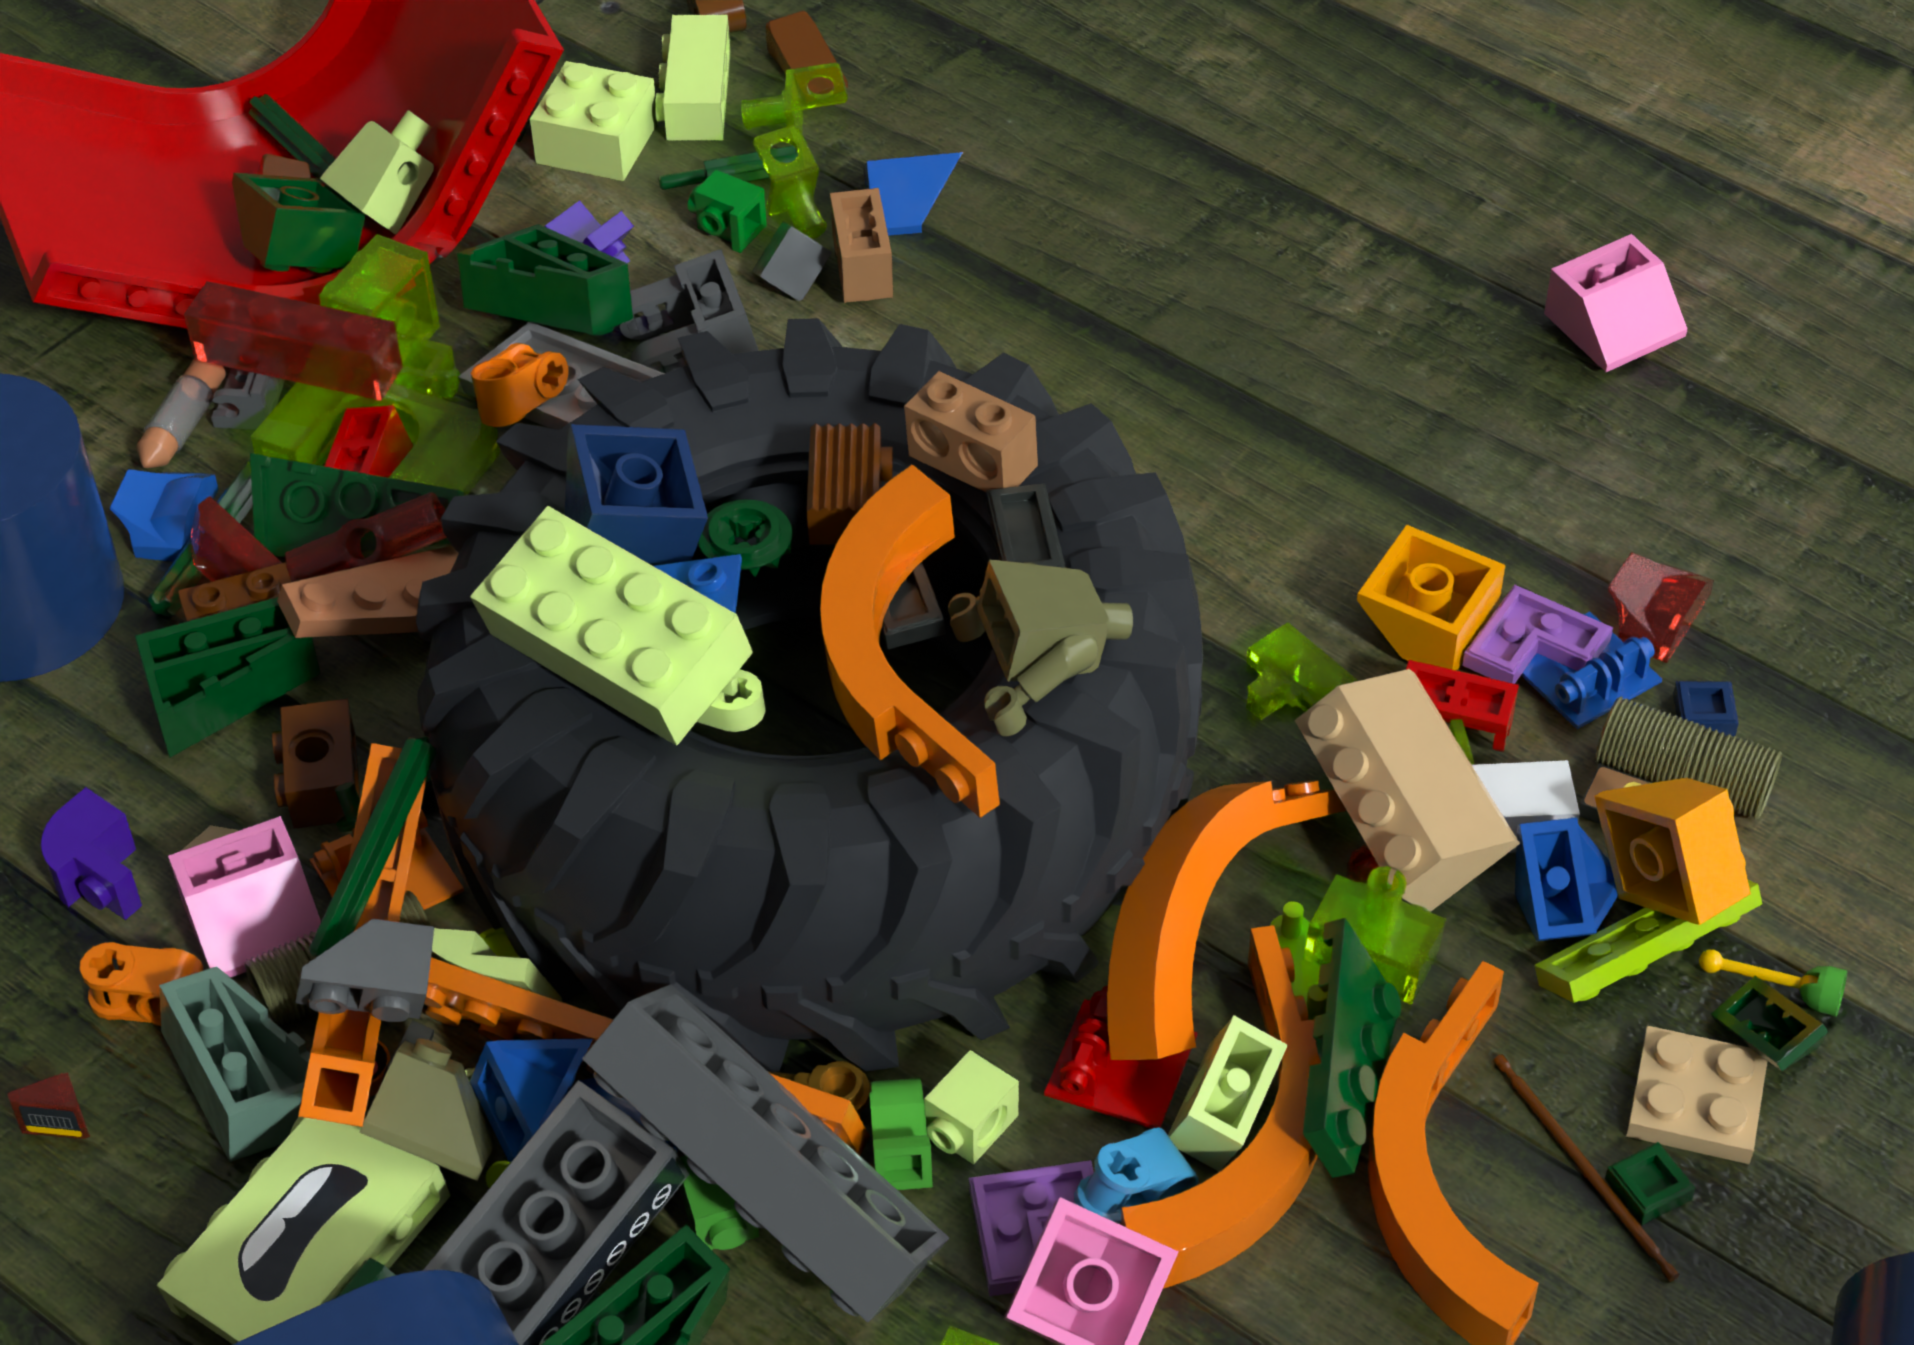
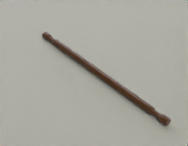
M1503 1054L1496 1056L1493 1060L1496 1066L1509 1077L1512 1086L1648 1256L1658 1263L1662 1273L1669 1282L1676 1280L1680 1274L1674 1266L1664 1259L1657 1245L1526 1082L1516 1075Z

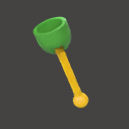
M1711 949L1704 951L1699 958L1700 967L1707 973L1724 970L1752 978L1756 975L1764 981L1797 988L1809 1008L1823 1014L1836 1017L1838 1015L1848 970L1832 966H1816L1808 970L1804 976L1798 977L1724 959L1718 951Z

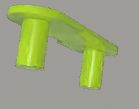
M1292 901L1284 905L1283 914L1276 917L1270 926H1275L1280 948L1289 947L1291 950L1295 969V981L1291 983L1294 996L1303 995L1307 1006L1308 1020H1314L1315 1016L1326 1014L1328 992L1324 993L1318 987L1320 965L1323 963L1312 925L1303 917L1304 908L1300 903Z

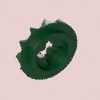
M736 500L722 504L707 514L708 519L698 542L699 553L704 554L706 559L740 554L742 557L741 570L748 569L756 577L760 567L778 568L781 555L791 553L792 527L787 516L780 509L769 503L758 500ZM734 536L736 538L741 537L744 540L755 537L756 545H750L745 541L735 545Z

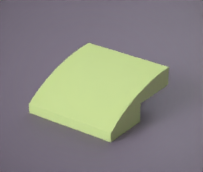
M434 928L431 955L435 959L563 1002L562 997L529 959L497 956L476 931Z

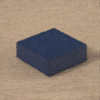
M1675 682L1673 698L1678 718L1688 719L1689 722L1693 721L1694 724H1704L1706 729L1711 727L1712 731L1717 729L1719 733L1724 731L1725 736L1728 734L1736 736L1739 723L1731 682Z

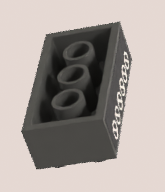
M578 1080L424 1270H449L464 1273L478 1279L493 1294L518 1344L541 1345L581 1312L690 1174L672 1146L654 1136L644 1126Z

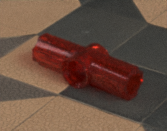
M430 492L370 518L351 520L343 525L340 530L285 553L286 566L291 582L399 558L446 539L447 537L443 533L441 517L446 510L436 494ZM372 531L376 537V549L371 556L364 558L360 552V541L364 534Z

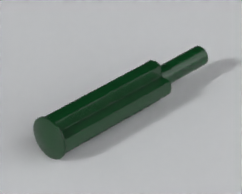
M797 144L703 161L704 168L662 175L658 178L662 190L700 184L715 170H718L743 181L752 182L803 173L804 160L801 149Z

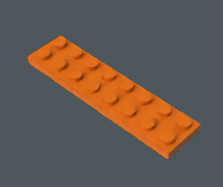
M431 958L427 995L424 1002L427 1006L425 1013L443 1024L458 1027L461 1019L480 1025L478 1032L493 1041L513 1040L514 1037L523 1040L593 1039L588 1049L589 1051L613 1021V1019ZM588 1064L586 1065L585 1069L593 1074L595 1071ZM771 1074L812 1115L818 1117L859 1156L861 1155L870 1135L850 1100Z

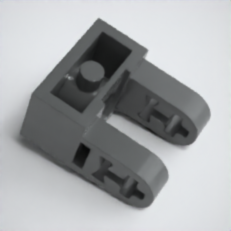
M721 249L674 265L677 275L632 290L633 319L619 324L621 333L632 340L647 339L669 330L680 328L644 341L632 352L631 361L662 373H668L686 366L684 357L677 359L676 356L677 353H682L678 338L708 331L732 354L759 351ZM664 303L666 309L660 310L658 304ZM638 312H643L644 314L638 318L634 317V314ZM654 362H661V364L658 366H651V364Z

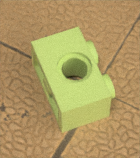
M1233 1016L1209 1044L1168 1136L1180 1151L1220 1171L1244 1145L1288 1045Z

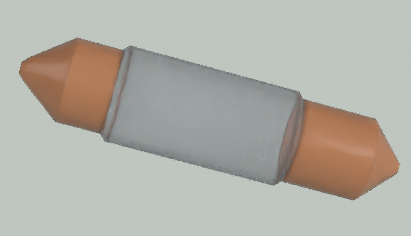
M207 355L196 356L183 376L176 380L145 426L144 434L136 446L140 462L144 468L166 466L174 454L182 449L212 403L214 393L225 378V369L217 357Z

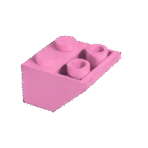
M1632 234L1551 269L1544 314L1605 372L1686 337L1687 327L1663 262Z
M281 816L168 856L182 903L209 969L217 966L230 978L245 973L246 959L256 958L257 954L262 956L263 952L273 951L274 947L284 946L285 942L296 941L297 937L303 939L304 934L309 935L311 931L316 933L317 928H319L321 923L300 860Z

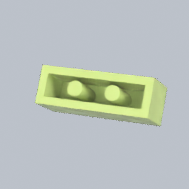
M672 15L671 33L663 34L662 57L663 62L667 63L659 64L660 91H664V93H656L657 121H665L667 140H723L731 52L728 15Z

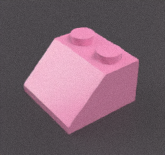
M1059 1197L1053 1205L1003 1319L1058 1345H1139L1178 1255V1251Z

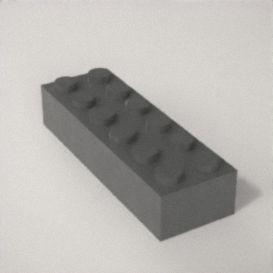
M672 984L629 1001L582 1058L595 1071L593 1076L596 1082L606 1092L618 1098L624 1097L641 1113L640 1120L650 1133L661 1140L671 1141L688 1156V1166L699 1178L709 1184H718L735 1200V1209L743 1219L755 1227L766 1228L783 1244L782 1251L786 1258L797 1268L805 1272L812 1271L831 1288L829 1293L833 1301L843 1311L852 1316L860 1315L867 1323L871 1321L907 1289L949 1240V1237L818 1117L812 1115L793 1094Z

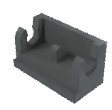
M273 323L272 327L241 326L236 329L234 338L241 341H255L258 343V347H235L233 353L234 360L224 389L217 390L212 399L213 402L219 403L217 410L213 411L211 417L213 426L215 428L269 431L291 363L284 325Z

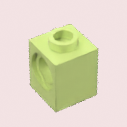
M970 1050L924 1098L926 1128L929 1138L942 1151L949 1154L957 1153L974 1165L1019 1116V1081Z

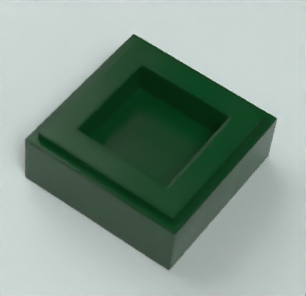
M1659 1142L1607 1167L1605 1180L1641 1226L1691 1201L1696 1189Z

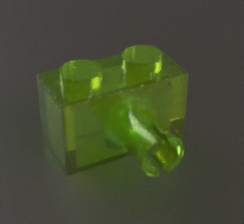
M1388 866L1374 869L1369 874L1367 884L1354 882L1336 874L1309 924L1303 959L1319 966L1330 963L1332 946L1328 947L1323 941L1324 923L1346 918L1385 980L1392 983L1397 989L1400 1000L1412 1005L1439 953L1446 918L1431 913L1423 906L1402 901L1407 882L1405 876L1399 870L1394 874L1392 885L1388 883L1391 867Z

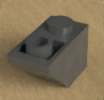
M371 919L302 967L295 1003L309 1005L314 1011L324 1014H339L346 1010L372 1013L375 1018L387 1022H401L408 1018L420 1019L427 995L434 927Z

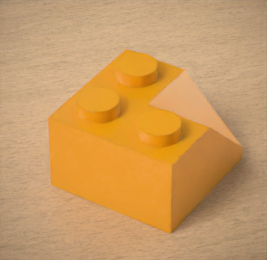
M1406 525L1359 590L1357 602L1402 659L1458 670L1463 662L1464 652L1499 606L1505 565Z
M1680 778L1606 790L1594 796L1619 899L1701 925L1751 894L1745 870L1746 862L1741 852L1734 821V808L1729 799L1727 789L1689 778Z

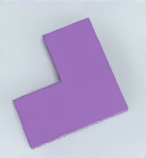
M1514 584L1464 652L1462 666L1491 679L1515 684L1533 657L1538 653L1578 671L1585 667L1588 660L1598 658L1611 640L1613 627Z
M1091 1160L969 1178L970 1198L989 1296L1015 1293L1055 1201L1061 1197L1075 1204L1074 1192L1080 1181L1094 1173Z

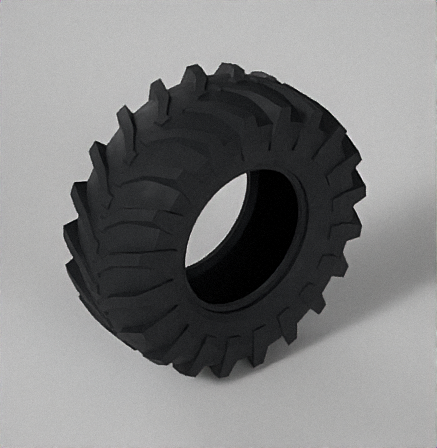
M819 318L788 319L784 348L732 354L708 331L679 337L678 341L686 366L641 383L609 368L602 367L577 379L597 405L560 430L520 423L512 426L496 443L505 458L517 471L498 493L454 496L441 517L443 533L459 554L450 573L422 581L416 624L420 638L431 644L430 652L427 656L424 679L417 693V705L421 730L424 731L425 736L429 737V744L436 748V756L429 769L446 836L458 869L495 930L503 928L519 957L529 959L562 997L563 1002L568 1001L587 989L603 1013L608 1018L614 1020L629 1001L672 984L766 1071H780L790 1039H828L847 1059L867 1072L899 1067L895 1030L949 1015L982 1041L1010 1028L993 996L1006 991L1038 970L1078 983L1099 965L1095 954L1082 939V936L1096 924L1111 905H1122L1128 886H1131L1145 865L1143 857L1169 818L1189 801L1194 771L1186 766L1188 758L1195 754L1202 705L1201 679L1203 664L1198 594L1189 557L1186 554L1183 534L1167 493L1156 472L1136 474L1132 459L1108 417L1092 403L1058 414L1051 397L1030 365L1004 352L976 373L971 374L956 368L950 356L927 329L899 324L882 351L842 347L840 342ZM938 371L1035 415L1038 466L1019 486L1045 483L1065 568L1078 569L1087 573L1102 603H1128L1132 610L1133 627L1130 637L1127 640H1106L1099 667L1092 673L1077 674L1063 681L1037 703L1030 699L1022 705L1027 717L1026 724L1022 730L1011 736L999 734L994 721H991L984 707V700L986 694L992 688L1008 686L1014 689L1020 683L1018 681L1006 680L986 631L972 641L960 642L956 639L950 626L951 617L948 613L949 602L955 595L970 593L975 598L980 596V588L983 586L989 560H999L987 509V493L909 456L904 406ZM815 423L821 427L827 423L833 427L839 423L845 427L850 423L856 427L862 423L868 427L873 423L881 427V447L892 446L893 478L913 465L950 494L955 538L945 543L922 561L944 618L946 634L929 638L925 641L953 658L974 679L961 696L939 713V715L995 762L1000 805L979 818L961 801L955 803L948 799L940 789L936 779L920 765L918 767L910 765L898 749L882 760H879L867 747L844 753L819 756L770 755L741 750L717 743L692 731H689L676 746L491 635L470 596L547 506L565 515L568 432L571 424L683 429L686 432L707 514L716 507L728 502L758 500L777 507L787 516L792 527L791 553L781 555L778 568L760 567L756 577L748 569L740 571L736 614L743 630L781 620L821 617L822 585L828 562L836 544L809 545L807 495L810 427ZM882 482L881 488H882L887 482ZM734 536L735 545L744 541L750 545H756L755 537L744 540L741 537L736 538ZM698 544L691 561L706 559L704 554L699 553ZM650 564V565H652V566H657V565H663V564Z

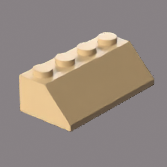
M1407 669L1337 686L1295 720L1397 896L1430 913L1520 844L1412 670Z

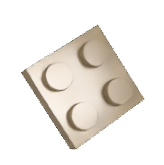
M1647 1025L1626 1137L1652 1143L1659 1142L1665 1146L1750 1164L1755 1146L1767 1060L1749 1047Z

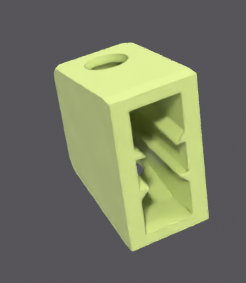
M407 110L392 133L374 121L366 123L320 179L359 210L394 234H397L434 170V165L416 152L432 127L409 110Z

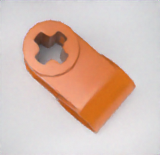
M514 343L490 360L476 365L471 371V377L481 422L492 427L514 424L522 420L527 413L557 396L567 383L568 364L566 358L562 354L552 351L542 354L536 353L529 345Z
M115 942L102 943L92 947L84 954L80 961L81 976L84 983L90 987L88 1001L92 1012L98 1017L107 1020L146 1022L161 1026L159 985L201 972L204 968L202 962L195 955L185 950L128 946ZM113 958L117 960L119 970H115ZM104 992L108 993L110 1004H107Z

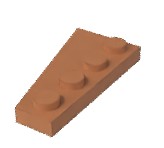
M446 546L282 584L277 602L295 638L418 632L416 615L422 581L450 573L459 553L455 551L453 546Z

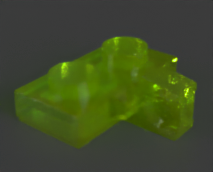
M1287 622L1248 647L1247 663L1258 672L1259 676L1247 687L1249 693L1246 708L1260 720L1285 704L1291 707L1298 706L1306 712L1337 686L1358 680Z

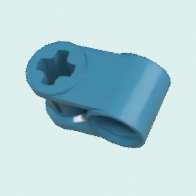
M1153 1128L1139 1136L1117 1143H1110L1102 1147L1094 1160V1173L1080 1181L1074 1192V1202L1080 1207L1119 1224L1121 1222L1122 1207L1159 1201L1180 1194L1197 1186L1199 1179L1165 1130Z

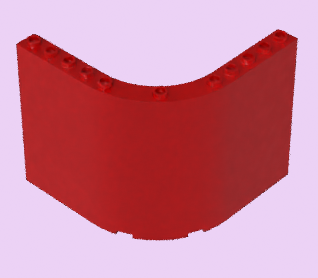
M329 0L323 13L312 28L299 42L276 60L240 78L204 87L165 88L0 53V218L34 303L234 336L236 329L241 326L272 327L273 323L283 324L286 330L315 323L316 327L320 328L358 317L389 303L419 283L417 275L439 255L446 258L464 237L483 206L564 49L535 0ZM264 94L271 96L336 158L366 123L374 121L392 133L407 110H409L432 127L416 152L434 165V170L399 232L394 234L368 215H365L356 261L349 267L344 269L334 268L333 273L330 274L317 273L300 266H290L288 271H275L263 267L260 264V260L243 246L232 186L233 173L257 174L261 159L265 154L290 159L295 158L250 116L249 110L252 105L249 101L254 96L260 98Z

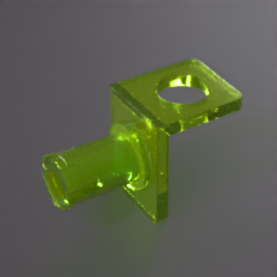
M828 63L786 70L785 89L782 90V95L750 100L743 99L741 101L742 118L745 128L750 130L755 127L786 123L790 129L794 145L802 144L803 109L842 104L848 101V93L840 65L838 63ZM824 77L833 82L834 88L827 94H816L809 90L807 85L814 78Z
M791 125L755 137L754 147L771 179L766 206L769 216L787 211L795 229L811 239L818 238L827 230V223L823 220L813 199L819 167L799 127ZM778 142H787L797 149L798 156L792 162H779L771 155L770 148Z

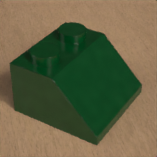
M233 173L232 186L243 246L260 260V264L263 267L275 271H288L290 266H300L317 273L330 274L333 273L334 268L344 269L355 263L366 214L324 181L316 178Z

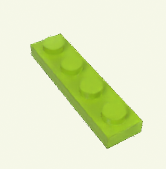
M1748 880L1750 895L1701 925L1645 907L1535 964L1534 967L1539 986L1572 1003L1591 999L1597 996L1602 988L1625 976H1632L1643 972L1648 964L1671 952L1681 951L1690 947L1696 939L1718 927H1725L1736 923L1741 918V915L1762 905L1759 885Z

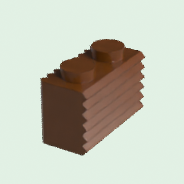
M815 423L810 427L807 495L809 545L837 544L852 518L881 489L882 482H889L893 479L892 446L881 447V427L876 423L869 427L864 423L858 427L852 423L846 427L840 423L835 427L828 423L821 427Z

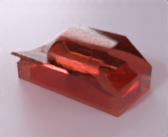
M211 496L198 504L191 530L193 565L211 582L282 563Z
M1631 552L1608 586V591L1615 601L1620 616L1618 638L1624 643L1630 637H1637L1638 639L1645 637L1650 640L1654 647L1655 654L1653 658L1668 663L1711 595L1714 580L1664 563H1656Z

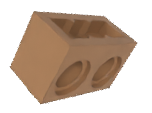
M879 188L830 193L832 239L844 303L893 298L892 252Z
M938 371L904 406L909 456L986 492V490L1017 487L1038 466L1035 415Z

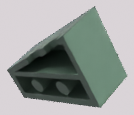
M217 966L159 985L161 1032L229 1162L282 1144L290 1135L295 1121L299 1118L298 1115L310 1058V1052L306 1050V1041L294 1031L287 1034L268 1018V1009Z

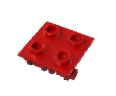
M1108 985L1104 986L1101 991H1097L1092 995L1090 1001L1084 999L1044 1091V1096L1148 1128H1161L1192 1049L1161 1059L1111 1060L1107 1014ZM1194 1032L1195 1041H1196L1197 1036H1198V1033H1197V1032Z

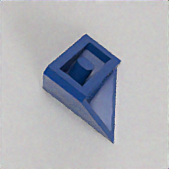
M963 152L873 160L865 163L863 167L866 189L879 188L888 236L922 233L924 220Z
M1577 817L1519 824L1517 826V840L1520 844L1516 847L1514 894L1536 941L1596 934L1597 929L1618 897L1610 860L1579 826Z
M593 1039L496 1040L485 1043L470 1079V1084L509 1162L513 1161L570 1091L582 1065V1058L587 1053Z

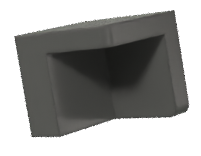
M782 221L752 272L800 301L807 294L832 252Z

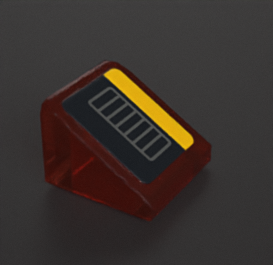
M68 1072L7 1093L22 1133L78 1139L90 1138Z

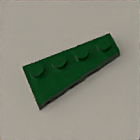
M250 453L256 559L267 560L452 546L443 533L441 517L454 496H464V491Z
M1346 918L1324 923L1323 941L1328 947L1332 946L1331 962L1320 965L1318 987L1324 993L1328 992L1326 1014L1315 1016L1313 1038L1316 1040L1321 1063L1311 1065L1309 1068L1303 1127L1304 1137L1332 1178L1355 1172L1361 1147L1366 1140V1129L1374 1101L1377 1098L1384 1064L1390 1053V1043L1396 1021L1401 1013V1000L1397 989L1392 983L1385 980Z

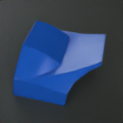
M127 470L110 506V510L128 530L136 558L175 561L210 510L219 489L215 474L152 473Z

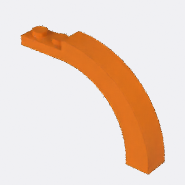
M911 465L887 482L857 512L839 538L828 562L822 585L820 613L829 676L836 700L847 722L859 739L879 760H882L898 749L910 765L914 767L920 765L932 775L948 799L955 803L961 801L981 818L1000 805L995 762L918 697L897 676L879 646V636L884 616L900 585L924 559L955 538L950 494L915 466Z
M371 743L349 861L402 748ZM427 776L355 930L371 919L399 922ZM346 1010L339 1014L319 1012L299 1117L363 1127L381 1020L375 1018L372 1013Z
M1318 780L1285 784V789H1272L1271 781L1223 785L1208 790L1190 800L1164 824L1143 857L1145 865L1131 886H1128L1114 933L1107 992L1108 1036L1111 1060L1161 1059L1196 1047L1192 1016L1193 960L1201 920L1217 880L1237 852L1260 834L1277 827L1346 811L1335 789L1320 790Z
M1274 925L1251 928L1248 967L1266 1032L1288 1045L1276 1070L1278 1092L1265 1124L1239 1157L1205 1182L1180 1194L1159 1201L1122 1207V1226L1178 1251L1163 1289L1203 1275L1225 1264L1252 1246L1291 1207L1306 1184L1318 1158L1303 1135L1309 1068L1311 1065L1321 1063L1316 1040L1313 1038L1314 1020H1308V1011L1303 995L1294 996L1291 983L1295 981L1292 953L1289 947L1280 948Z
M1484 961L1481 962L1470 980L1463 977L1458 980L1447 1001L1446 1009L1448 1012L1441 1022L1433 1018L1426 1026L1420 1041L1403 1033L1391 1053L1380 1080L1374 1108L1368 1171L1371 1198L1377 1222L1387 1247L1402 1274L1423 1302L1447 1326L1471 1345H1514L1532 1316L1539 1283L1507 1265L1486 1249L1454 1214L1441 1193L1433 1174L1425 1136V1122L1431 1106L1498 1007L1504 971Z

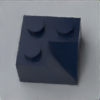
M571 424L568 432L565 516L648 564L664 565L691 561L708 516L685 430Z

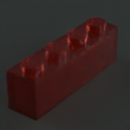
M206 281L184 313L195 360L380 401L383 400L403 368L394 321Z

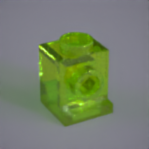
M401 333L395 334L374 365L381 402L390 405L394 399L435 409L442 397L452 398L456 394L460 383L458 378L460 372L455 368L452 346Z

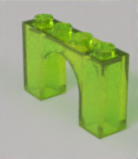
M317 358L251 435L255 454L322 466L328 458L346 408L394 405L410 440L415 445L389 478L464 491V496L470 493L500 454V448L496 443L498 440L496 427L483 424L480 420L478 409H471L441 399L435 395L425 394L398 385L390 380H383L353 370L348 366L338 365Z

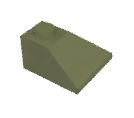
M418 1038L415 1044L404 1041L392 1060L359 1133L478 1181L493 1150L495 1141L463 1065L449 1059L452 1052L436 1042Z

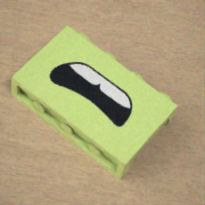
M299 1117L295 1121L290 1135L270 1157L264 1158L255 1166L249 1181L230 1203L221 1206L214 1212L207 1224L206 1230L186 1252L177 1255L170 1262L165 1270L164 1277L156 1286L173 1313L181 1318L189 1314L230 1343L235 1344L336 1298L363 1262L369 1258L380 1262L389 1269L451 1196L439 1166L359 1133L361 1129L359 1126Z

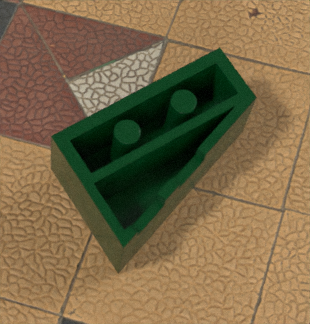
M540 224L457 253L463 304L466 309L583 332L589 335L610 333L614 330V326L633 319L628 263Z
M278 597L135 635L170 758L321 674L313 638H295L277 602Z
M685 1225L541 1345H700L726 1302L730 1268Z

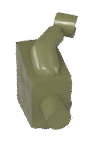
M989 560L983 586L980 588V596L975 598L970 593L957 594L952 597L948 605V613L951 617L950 626L956 639L960 642L972 641L986 631L1006 680L1018 681L1020 683L1014 689L1008 686H997L992 688L985 696V710L989 719L994 721L999 734L1002 736L1014 735L1022 730L1026 724L1027 717L1022 705L1030 699L1037 703L1063 681L1077 674L1092 673L1099 667L1106 640H1127L1132 633L1133 615L1130 605L1128 603H1102L1087 573L1078 569L1037 565L1031 562L1018 563Z

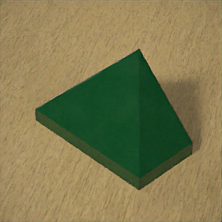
M1756 975L1711 1013L1719 1025L1781 1071L1818 1049L1828 1033L1823 1023Z

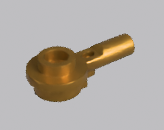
M836 1061L827 1065H817L811 1074L767 1071L779 1077L850 1100L858 1115L866 1109L870 1101L869 1093H871V1086L866 1074L848 1062Z

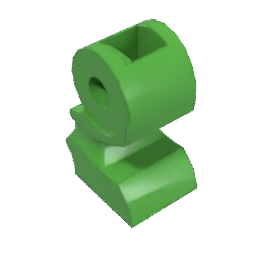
M920 1078L871 1082V1093L869 1095L875 1170L897 1190L932 1188L931 1144L927 1135L925 1105Z

